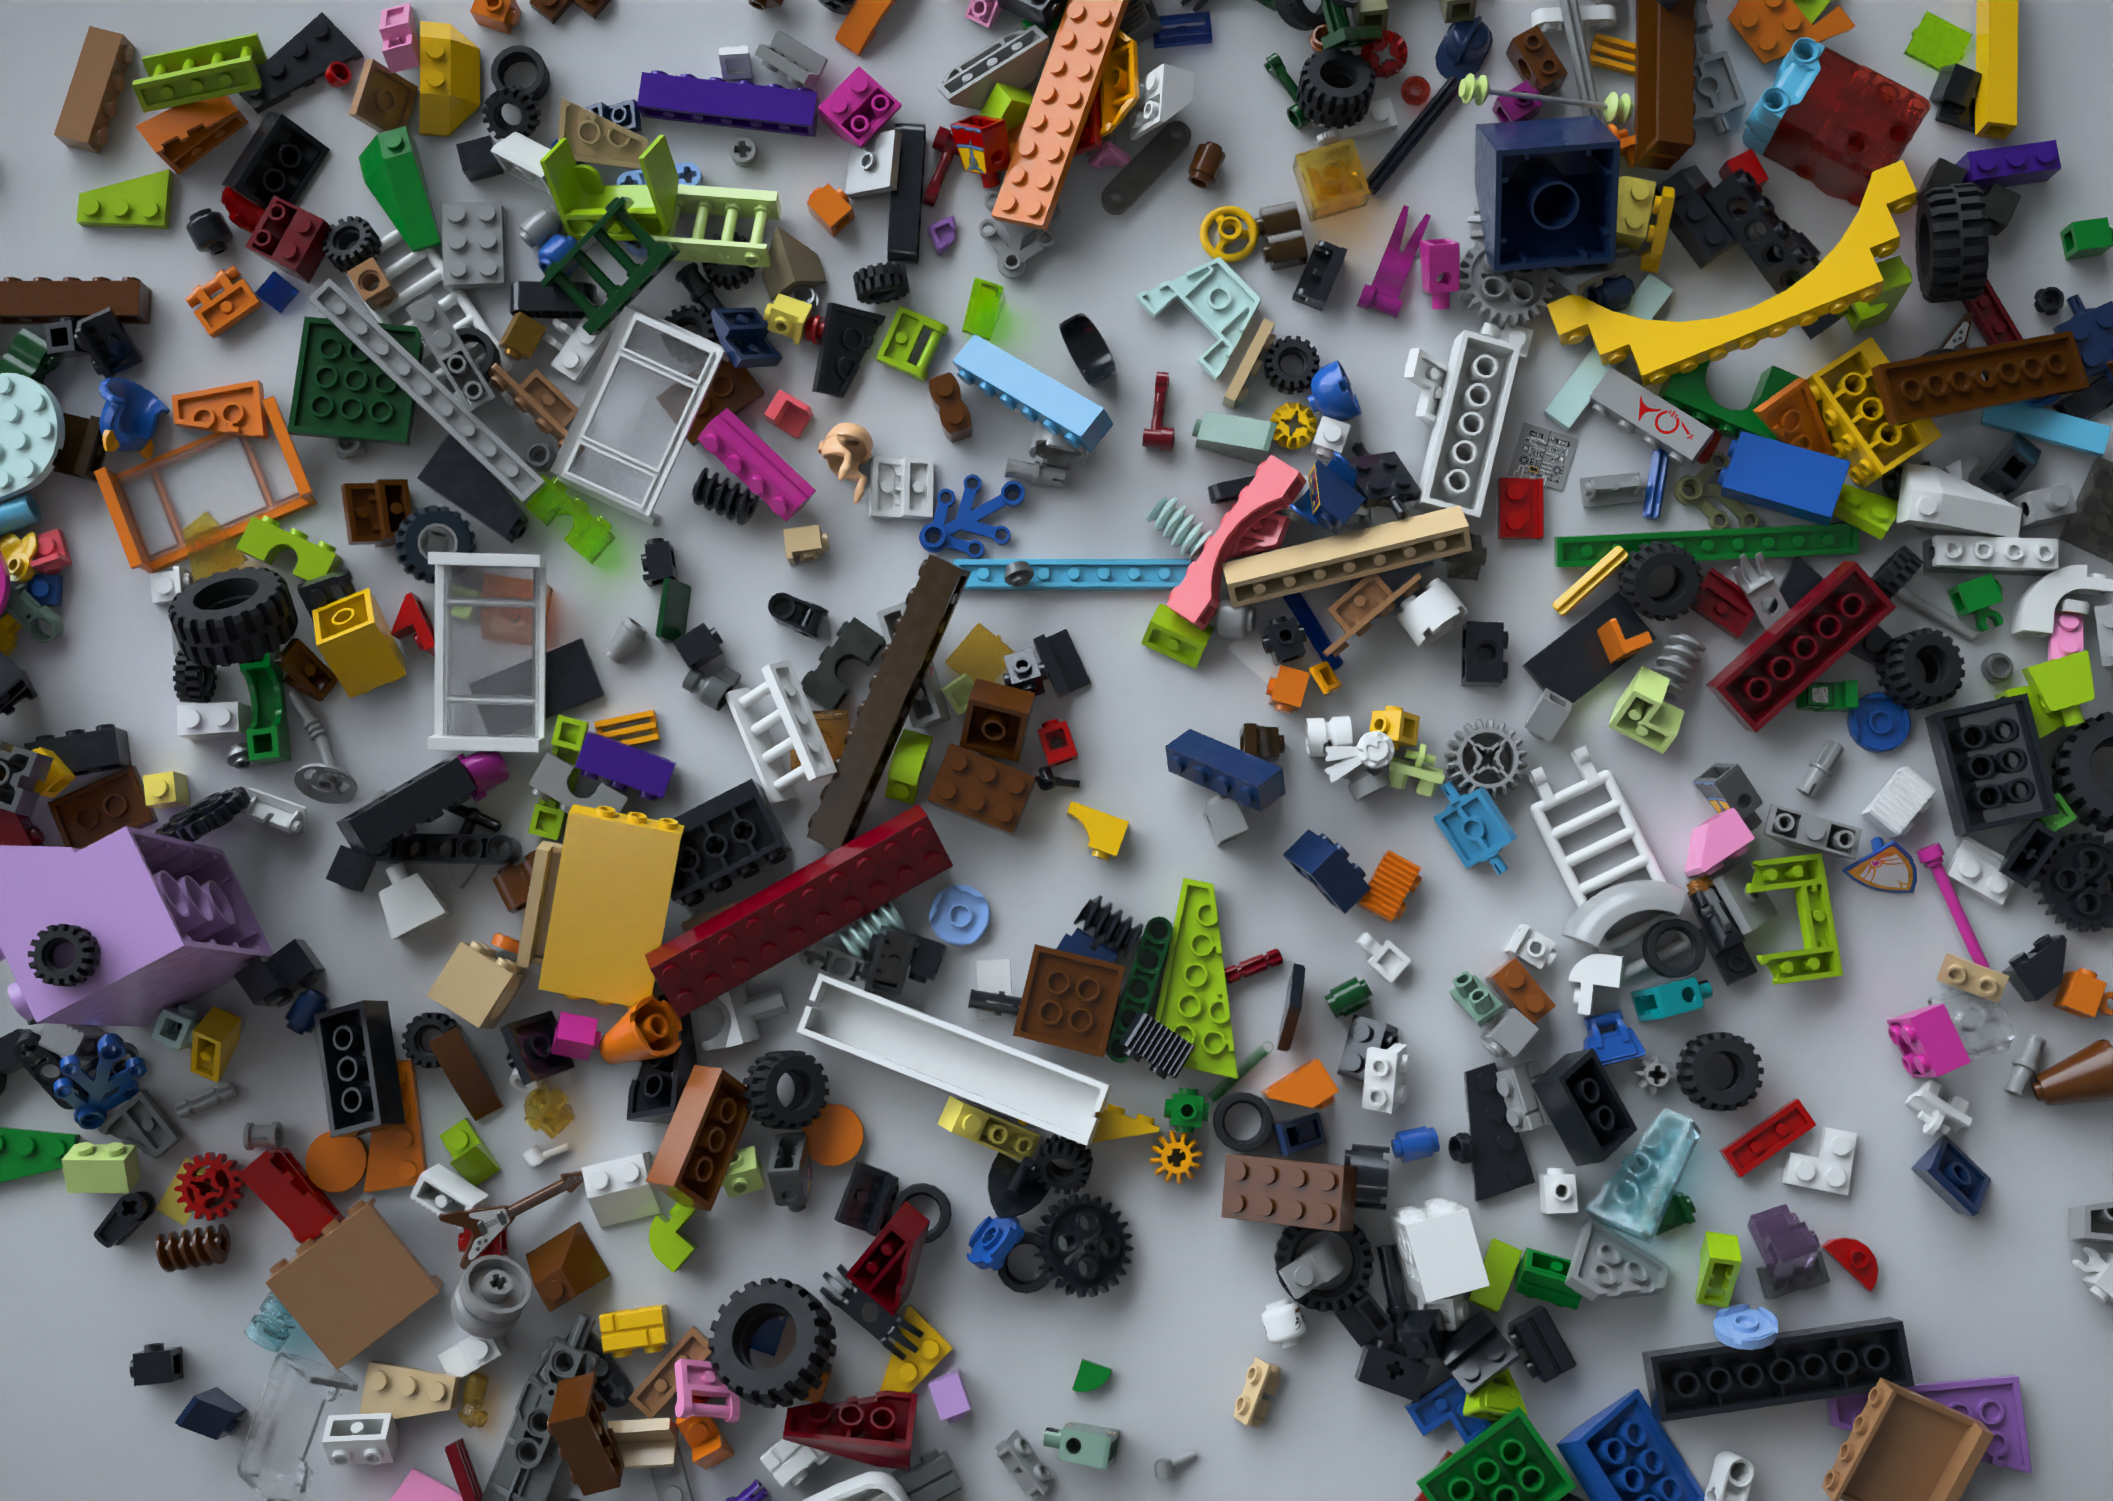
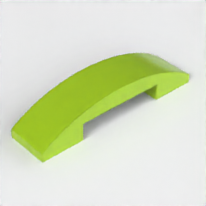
M558 715L551 744L554 745L552 754L575 766L589 729V722ZM575 767L569 778V786L574 794L581 773V769ZM551 797L548 801L540 798L539 804L535 803L528 833L559 841L568 818V813L559 808L561 804L559 801Z

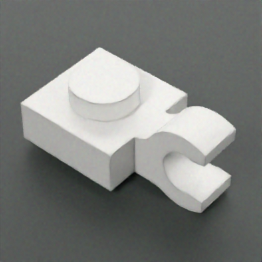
M1484 322L1479 334L1521 346L1518 360L1524 361L1527 358L1534 330L1518 325L1511 328L1508 322H1505L1502 329L1494 324Z
M1363 932L1355 941L1372 955L1366 963L1389 983H1392L1411 962V959L1390 940H1386L1380 945L1371 935Z

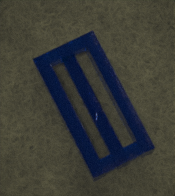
M1210 11L1159 16L1162 26L1205 22V25L1177 26L1176 28L1162 29L1153 34L1154 49L1212 43Z

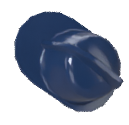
M1481 16L1474 17V20L1452 23L1441 41L1435 56L1436 67L1439 73L1447 80L1449 77L1454 76L1461 81L1469 73L1475 76L1480 70L1493 42L1492 33L1482 21Z

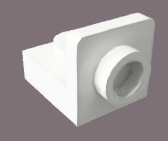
M174 566L173 571L151 573L152 603L156 605L169 604L177 593H182L184 587L193 585L195 580L190 571L181 566Z
M1464 1293L1428 1303L1417 1297L1418 1310L1440 1309L1447 1330H1457L1469 1317V1305L1464 1299Z

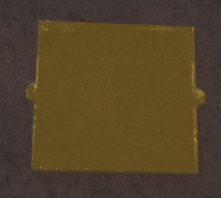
M978 622L945 663L960 676L967 673L973 683L976 678L994 682L1006 668L1003 656L1015 652L1001 641L1000 635L995 636Z

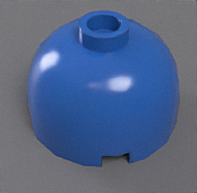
M1338 360L1325 365L1317 371L1310 384L1312 395L1307 396L1314 413L1320 411L1323 416L1344 422L1361 415L1362 412L1358 399L1350 387L1349 378Z

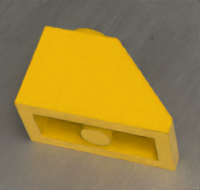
M212 1007L193 1029L191 1072L214 1082H220L240 1040V1017L231 1012Z

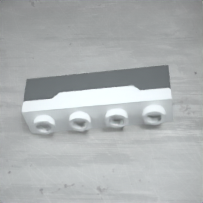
M1935 535L1923 542V572L1992 573V575L2045 576L2059 569L2058 539Z

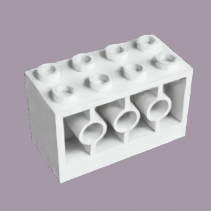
M1436 1197L1424 1201L1425 1207L1417 1209V1207L1407 1205L1394 1209L1395 1215L1388 1216L1406 1284L1411 1293L1428 1303L1490 1286L1468 1208L1458 1205L1457 1202L1453 1203L1452 1200L1448 1201L1442 1197Z

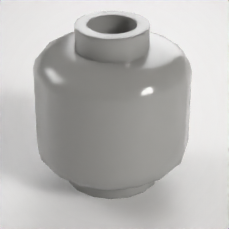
M1222 599L1215 615L1210 620L1211 627H1216L1217 634L1222 638L1245 639L1250 632L1255 631L1256 609L1252 608L1250 604L1232 608L1230 599Z

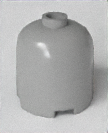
M1036 421L1029 448V454L1032 458L1037 455L1043 458V465L1071 470L1072 464H1079L1080 468L1087 466L1090 455L1088 450L1081 446L1078 449L1074 448L1064 439V436L1059 433L1057 436L1052 435L1042 426V423Z

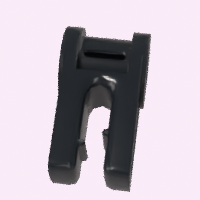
M139 1191L123 1195L119 1198L118 1202L94 1232V1237L106 1248L121 1245L154 1213L156 1201L153 1195L146 1191Z

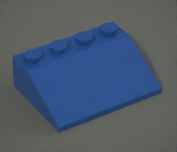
M1634 1389L1597 1413L1556 1444L1591 1501H1704V1492L1658 1419L1652 1416L1651 1408L1639 1389Z

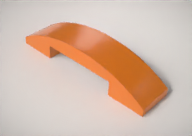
M857 0L841 25L835 41L859 57L876 35V27L897 0Z

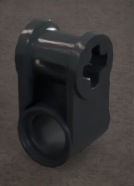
M782 592L773 595L768 603V609L774 621L815 640L819 636L817 631L823 617L828 616L829 613L828 610L821 606ZM788 602L791 605L790 611L786 615L776 614L775 607L778 603Z

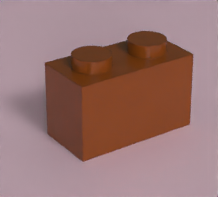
M1516 957L1508 959L1486 977V980L1510 1008H1516L1533 1024L1556 1006Z

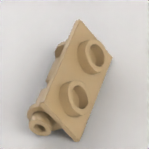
M1946 953L1936 980L1999 1003L2009 976L1962 959L1954 954Z
M1255 1357L1253 1364L1247 1371L1243 1391L1236 1400L1234 1418L1246 1426L1251 1425L1259 1428L1260 1423H1264L1271 1401L1262 1398L1264 1393L1274 1396L1282 1377L1279 1374L1281 1367L1272 1363L1268 1364Z

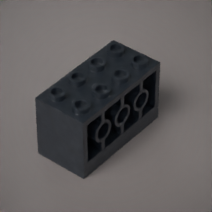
M752 778L673 818L678 821L679 825H684L685 829L680 842L671 899L680 905L693 907L705 900V894L711 891H716V893L725 891L733 886L731 881L738 877L750 878L760 872V866L769 862L771 865H775L788 858L786 853L791 851L792 848L761 786ZM749 828L753 832L751 837L746 840L743 838L745 830ZM723 843L725 844L723 851L720 854L715 852L717 845ZM692 857H695L697 861L694 867L691 868L688 866V863Z

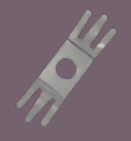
M1762 552L1755 555L1758 571L1763 576L1761 578L1753 569L1746 555L1742 554L1739 556L1746 579L1751 584L1748 585L1738 566L1734 567L1732 572L1738 586L1746 595L1766 631L1790 609L1775 584L1774 577L1767 568ZM1766 597H1774L1777 600V609L1772 614H1765L1761 609V603Z

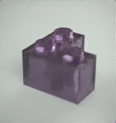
M1787 1204L1750 1216L1747 1225L1774 1283L1811 1271L1820 1248L1819 1240L1813 1230H1808L1805 1221L1800 1223L1796 1213L1790 1212Z

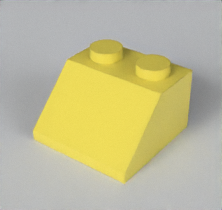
M1630 176L1619 177L1616 245H1626L1630 249L1638 250L1646 239L1657 182Z

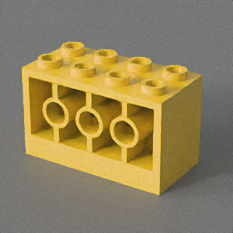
M1872 336L1807 379L1835 451V457L1851 461L1848 475L1862 489L1943 436L1931 419L1889 427L1871 369L1879 364L1890 363V361Z

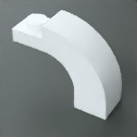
M2088 565L2062 567L2037 579L2025 589L2015 605L2011 621V635L2041 639L2052 634L2055 608L2064 595L2071 594L2105 598L2113 594V579H2106L2104 574H2087Z

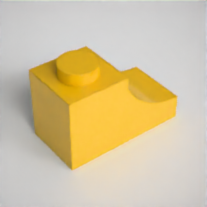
M1071 801L1067 816L1078 821L1085 829L1089 838L1087 849L1093 850L1091 855L1105 861H1109L1110 857L1116 859L1129 821Z

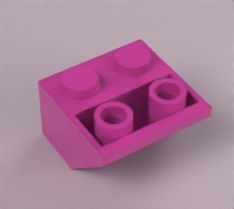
M858 66L818 106L822 122L843 141L862 148L902 107V104Z
M1944 1004L1929 1005L1886 1020L1890 1027L1888 1028L1889 1036L1893 1043L1899 1046L1903 1055L1901 1058L1905 1070L1912 1074L1913 1078L1939 1077L1971 1063Z

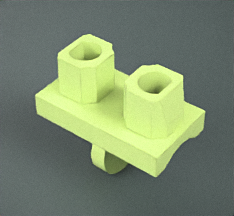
M1421 743L1417 751L1405 750L1404 757L1414 761L1393 756L1388 764V770H1390L1389 781L1391 783L1389 786L1405 789L1409 775L1419 778L1416 793L1428 797L1433 796L1438 784H1443L1445 775L1443 774V769L1422 764L1424 762L1434 765L1436 756L1425 754L1426 745Z

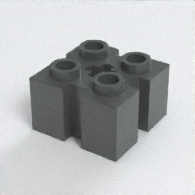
M0 741V808L32 817L40 793L33 790L37 780L45 782L54 758Z

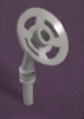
M297 689L291 691L288 696L304 721L303 727L307 729L306 732L310 735L309 738L311 741H315L322 764L314 763L300 767L294 777L296 787L304 795L319 802L339 804L350 801L357 792L355 780L347 772L337 768L326 737L327 730L324 728L323 723H320V718L314 716L300 691ZM314 769L311 776L304 777V773L307 770ZM343 782L350 785L346 791L341 792L339 789Z

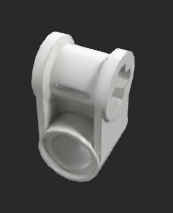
M1725 1450L1720 1452L1714 1460L1704 1501H1748L1755 1471L1751 1462L1732 1451ZM1737 1463L1736 1470L1731 1474L1732 1467Z

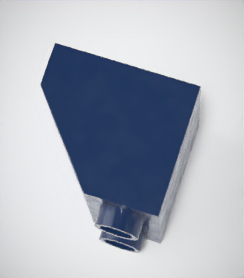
M1595 115L1476 124L1475 188L1486 258L1494 272L1615 263L1620 140Z

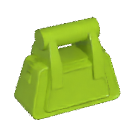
M1506 1369L1495 1378V1382L1491 1381L1471 1398L1466 1393L1463 1415L1498 1421L1515 1407L1520 1406L1525 1415L1528 1416L1524 1401L1511 1376L1510 1369Z

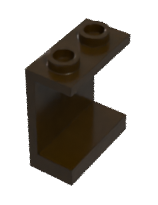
M63 413L65 440L63 450L58 449L52 463L55 466L52 471L97 482L94 471L102 468L107 452L104 449L103 437L99 429L100 417L91 415L90 419Z

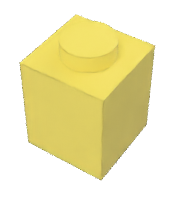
M175 771L143 775L146 806L161 810L190 805L187 775Z

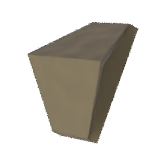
M777 226L769 249L770 268L763 267L762 269L770 300H775L778 293L789 296L798 286L814 288L826 284L827 281L818 254Z

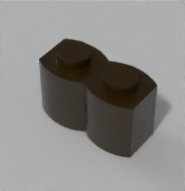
M1296 202L1260 208L1259 218H1255L1258 236L1263 235L1265 245L1261 247L1264 263H1269L1272 271L1306 264L1308 251Z

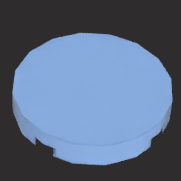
M960 884L948 887L938 893L931 903L929 913L930 923L936 935L946 943L956 946L973 944L980 939L988 929L991 917L989 905L984 896L973 887Z
M1747 1304L1729 1305L1728 1308L1719 1310L1716 1313L1715 1320L1713 1319V1333L1715 1337L1724 1345L1743 1350L1761 1349L1773 1344L1778 1338V1320L1773 1313L1763 1307L1758 1306V1310L1750 1309V1305Z

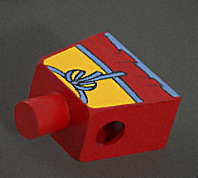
M972 115L951 123V131L964 169L968 172L979 173L983 188H993L1000 185L998 171L1008 167L1011 161L1005 119Z

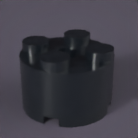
M1352 1144V1150L1345 1149L1344 1165L1358 1166L1355 1208L1386 1211L1387 1204H1380L1381 1196L1387 1197L1389 1160H1383V1153L1390 1154V1147Z

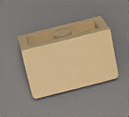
M671 1418L608 1422V1429L613 1428L624 1462V1469L673 1467L675 1465L679 1429Z

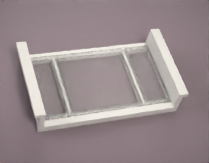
M625 306L550 472L558 475L556 481L654 525L658 514L653 512L717 369L722 360L729 361L723 347L638 307H634L632 310Z
M428 552V564H435L434 735L427 737V750L540 752V745L545 744L547 561H541V555Z

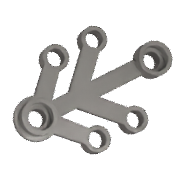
M991 191L985 196V206L989 211H993L995 205L989 204L988 201L991 198L998 197L999 192ZM1058 203L1055 207L1057 213L1052 215L1050 222H1055L1060 218L1061 208ZM985 219L979 225L980 235L989 241L999 255L997 260L999 272L1007 278L1021 276L1026 270V261L1043 250L1053 248L1055 245V234L1047 229L1039 232L1037 241L1021 250L1023 239L1038 229L1000 221L1011 236L1008 248L997 234V225L993 220ZM990 225L994 228L991 233L983 231L985 226ZM1049 236L1052 241L1050 243H1043L1041 238ZM1009 259H1015L1017 264L1015 266H1008L1006 262Z

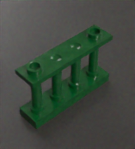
M628 197L614 198L605 208L607 213L559 262L555 261L545 269L543 273L545 277L540 281L543 287H554L557 283L586 314L585 318L588 321L582 328L590 336L600 335L624 310V307L628 306L681 252L672 242L657 243L627 211L635 203ZM617 220L648 250L647 255L649 258L642 265L640 263L636 264L606 233ZM597 241L628 272L626 275L628 279L622 286L619 284L615 285L586 254ZM577 262L607 293L606 297L608 300L601 307H595L565 275Z

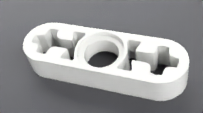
M1613 5L1579 6L1584 31L1605 30L1617 24L1616 7ZM1561 7L1541 8L1531 13V27L1538 25L1542 33L1566 32Z

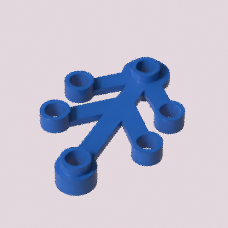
M968 475L964 479V492L956 519L945 524L948 509L955 504L956 498L952 490L942 489L937 495L938 506L933 522L925 525L920 531L919 540L921 546L931 553H938L945 548L967 553L971 559H980L984 555V546L980 541L972 540L968 542L952 536L961 530L991 538L997 545H1006L1011 538L1007 527H995L978 521L1005 506L1017 507L1021 505L1025 499V489L1022 484L1017 481L1007 482L1001 489V495L971 510L975 495L981 490L982 483L977 475ZM970 480L978 482V486L975 489L968 488L967 483ZM1011 491H1016L1019 494L1016 500L1008 498V494ZM944 494L952 496V500L949 503L941 501V497ZM999 531H1004L1007 533V537L1004 540H998L996 534ZM932 534L940 536V540L937 543L929 541V537ZM973 545H978L981 548L980 553L976 555L971 554L969 550Z
M115 1033L103 1035L97 1044L100 1059L94 1079L81 1068L79 1057L68 1055L60 1061L61 1073L64 1076L71 1077L89 1093L87 1101L75 1092L74 1083L71 1079L61 1078L53 1084L55 1097L65 1100L75 1109V1122L86 1130L102 1126L107 1117V1111L134 1097L140 1090L138 1082L133 1080V1078L142 1077L147 1072L145 1060L142 1057H133L126 1062V1069L109 1078L113 1062L123 1058L126 1052L124 1040ZM119 1087L118 1093L102 1100L104 1094Z

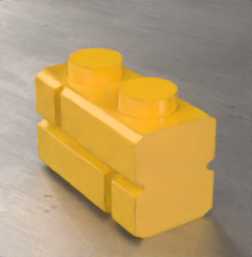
M660 1304L605 1312L599 1315L604 1354L613 1352V1358H620L632 1355V1349L644 1348V1353L663 1351V1345L671 1342L667 1305Z

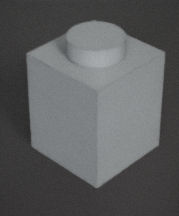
M1546 688L1527 716L1524 727L1528 729V732L1533 737L1552 742L1569 716L1573 703Z

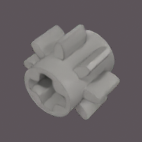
M1652 1055L1651 1063L1645 1059H1640L1639 1062L1642 1067L1639 1071H1633V1074L1638 1075L1640 1079L1637 1087L1649 1086L1650 1094H1656L1657 1087L1668 1091L1669 1087L1666 1083L1669 1079L1675 1078V1075L1669 1074L1668 1067L1671 1065V1062L1659 1063L1658 1055ZM1649 1071L1659 1072V1078L1649 1077Z

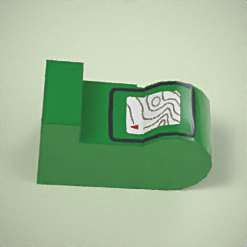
M1858 680L1813 682L1796 697V709L1813 710V712H1849L1859 707Z

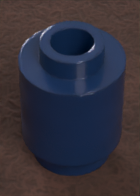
M308 987L306 992L300 993L285 1015V1019L289 1021L286 1026L300 1035H303L304 1032L312 1033L315 1029L314 1014L327 1011L328 1007L326 1005L330 999L321 992Z

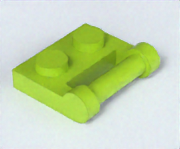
M899 306L878 352L876 361L905 373L918 381L925 382L929 375L927 372L941 338L946 337L949 327L932 318ZM924 328L930 330L931 334L917 365L909 363Z

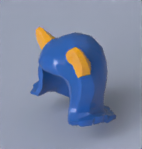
M116 377L106 378L100 382L98 388L101 391V397L106 399L99 420V429L103 437L105 451H138L144 459H151L154 452L151 439L158 427L159 416L163 412L168 414L170 412L169 408L151 391L134 381Z

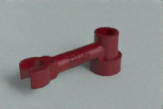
M942 126L939 127L932 148L942 152V155L923 196V203L932 207L936 203L954 155L960 156L953 134H951L952 131Z
M1157 372L1151 429L1144 428L1142 445L1144 447L1160 448V451L1173 452L1175 428L1163 427L1164 410L1169 387V373Z

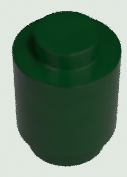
M1355 976L1331 989L1330 994L1324 997L1334 1016L1338 1018L1343 1015L1345 1018L1369 1005L1370 1001L1368 998L1373 994L1364 979L1358 981Z

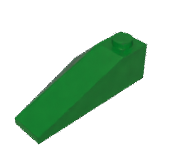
M406 126L377 134L358 157L364 183L413 253L442 245L415 140Z

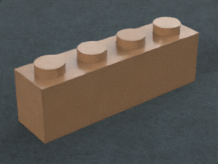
M89 26L54 135L68 147L100 154L102 145L107 141V130L111 118L115 116L117 110L116 102L120 91L125 87V75L128 66L134 59L135 46L123 34Z

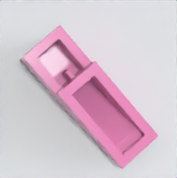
M407 3L382 10L379 31L383 39L382 52L390 73L420 66L418 36L411 4Z

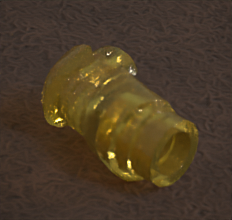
M475 1372L471 1373L467 1382L464 1383V1401L461 1411L457 1413L459 1419L467 1427L472 1428L475 1426L481 1428L488 1420V1413L481 1410L484 1405L489 1378Z

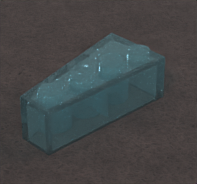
M1664 1108L1641 1137V1143L1631 1155L1628 1154L1622 1161V1167L1612 1179L1609 1178L1603 1185L1599 1196L1594 1202L1591 1200L1587 1205L1585 1211L1590 1217L1603 1225L1652 1244L1702 1133L1694 1119Z

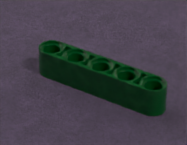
M1164 917L1152 918L1144 929L1107 1042V1055L1114 1062L1123 1063L1131 1059L1128 1056L1117 1058L1111 1052L1113 1042L1121 1040L1128 1029L1121 1023L1122 1014L1128 1010L1134 1011L1136 1014L1138 1012L1147 1014L1173 934L1172 924ZM1154 923H1162L1167 928V936L1164 939L1157 940L1151 936L1150 927ZM1145 952L1154 953L1158 959L1157 966L1153 969L1144 968L1140 962L1141 955ZM1142 981L1147 985L1148 994L1146 997L1138 999L1131 994L1130 989L1134 982Z

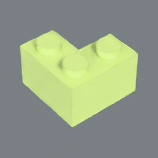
M1642 666L1616 702L1608 727L1664 754L1678 734L1685 711L1663 701L1670 679Z

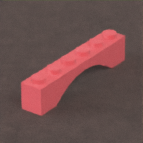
M1271 454L1266 461H1263L1258 466L1255 473L1256 476L1249 486L1242 489L1236 505L1223 516L1220 528L1214 536L1208 538L1204 544L1203 552L1197 561H1193L1189 565L1185 578L1169 595V601L1166 605L1175 614L1201 631H1204L1213 618L1220 603V586L1223 574L1221 563L1227 562L1236 544L1255 524L1272 513L1289 507L1307 482L1298 470Z

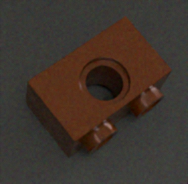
M1538 25L1512 38L1506 55L1523 82L1527 80L1531 87H1535L1541 95L1545 96L1560 89L1568 72Z

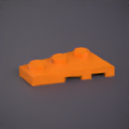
M1798 377L1752 410L1780 442L1830 456L1836 455L1807 379Z

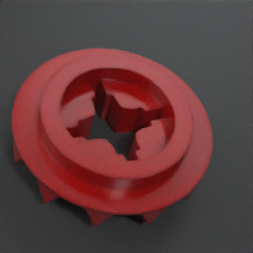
M1381 30L1383 37L1361 48V56L1364 57V62L1371 64V70L1376 75L1375 78L1388 79L1390 76L1399 74L1406 64L1408 49L1406 42L1398 33L1391 30ZM1388 44H1390L1389 54L1395 59H1385L1384 63L1382 62L1380 66V57L1376 52H1383Z

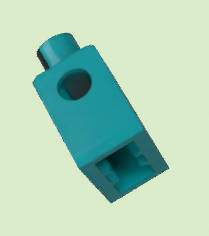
M1695 977L1679 979L1630 992L1639 1022L1662 1019L1704 1007L1703 1000L1713 996V990L1709 981L1697 982Z

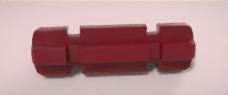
M1275 948L1266 952L1264 956L1260 954L1240 962L1239 966L1232 965L1225 968L1227 982L1232 984L1240 981L1241 977L1247 978L1268 970L1269 966L1273 968L1282 964L1283 957L1281 952Z

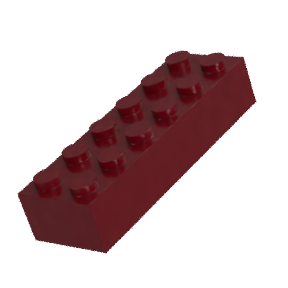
M1843 561L1709 681L1706 686L1745 730L1757 733L1888 616L1896 606L1857 562Z

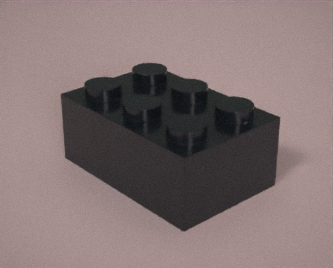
M1593 1048L1565 1054L1531 1084L1576 1166L1604 1162L1638 1130Z

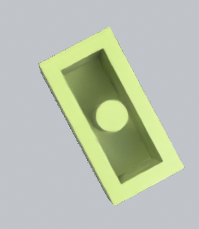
M81 1142L74 1144L62 1159L67 1193H130L141 1178L136 1145H123L120 1142L110 1144Z

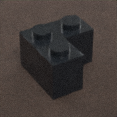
M294 939L271 957L258 956L233 976L254 1005L282 1007L294 999L293 993L301 987L306 989L315 984L320 979L318 975L326 969L305 940Z

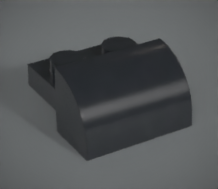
M1481 1310L1449 1335L1438 1359L1471 1398L1518 1361L1520 1356L1499 1332L1496 1325Z

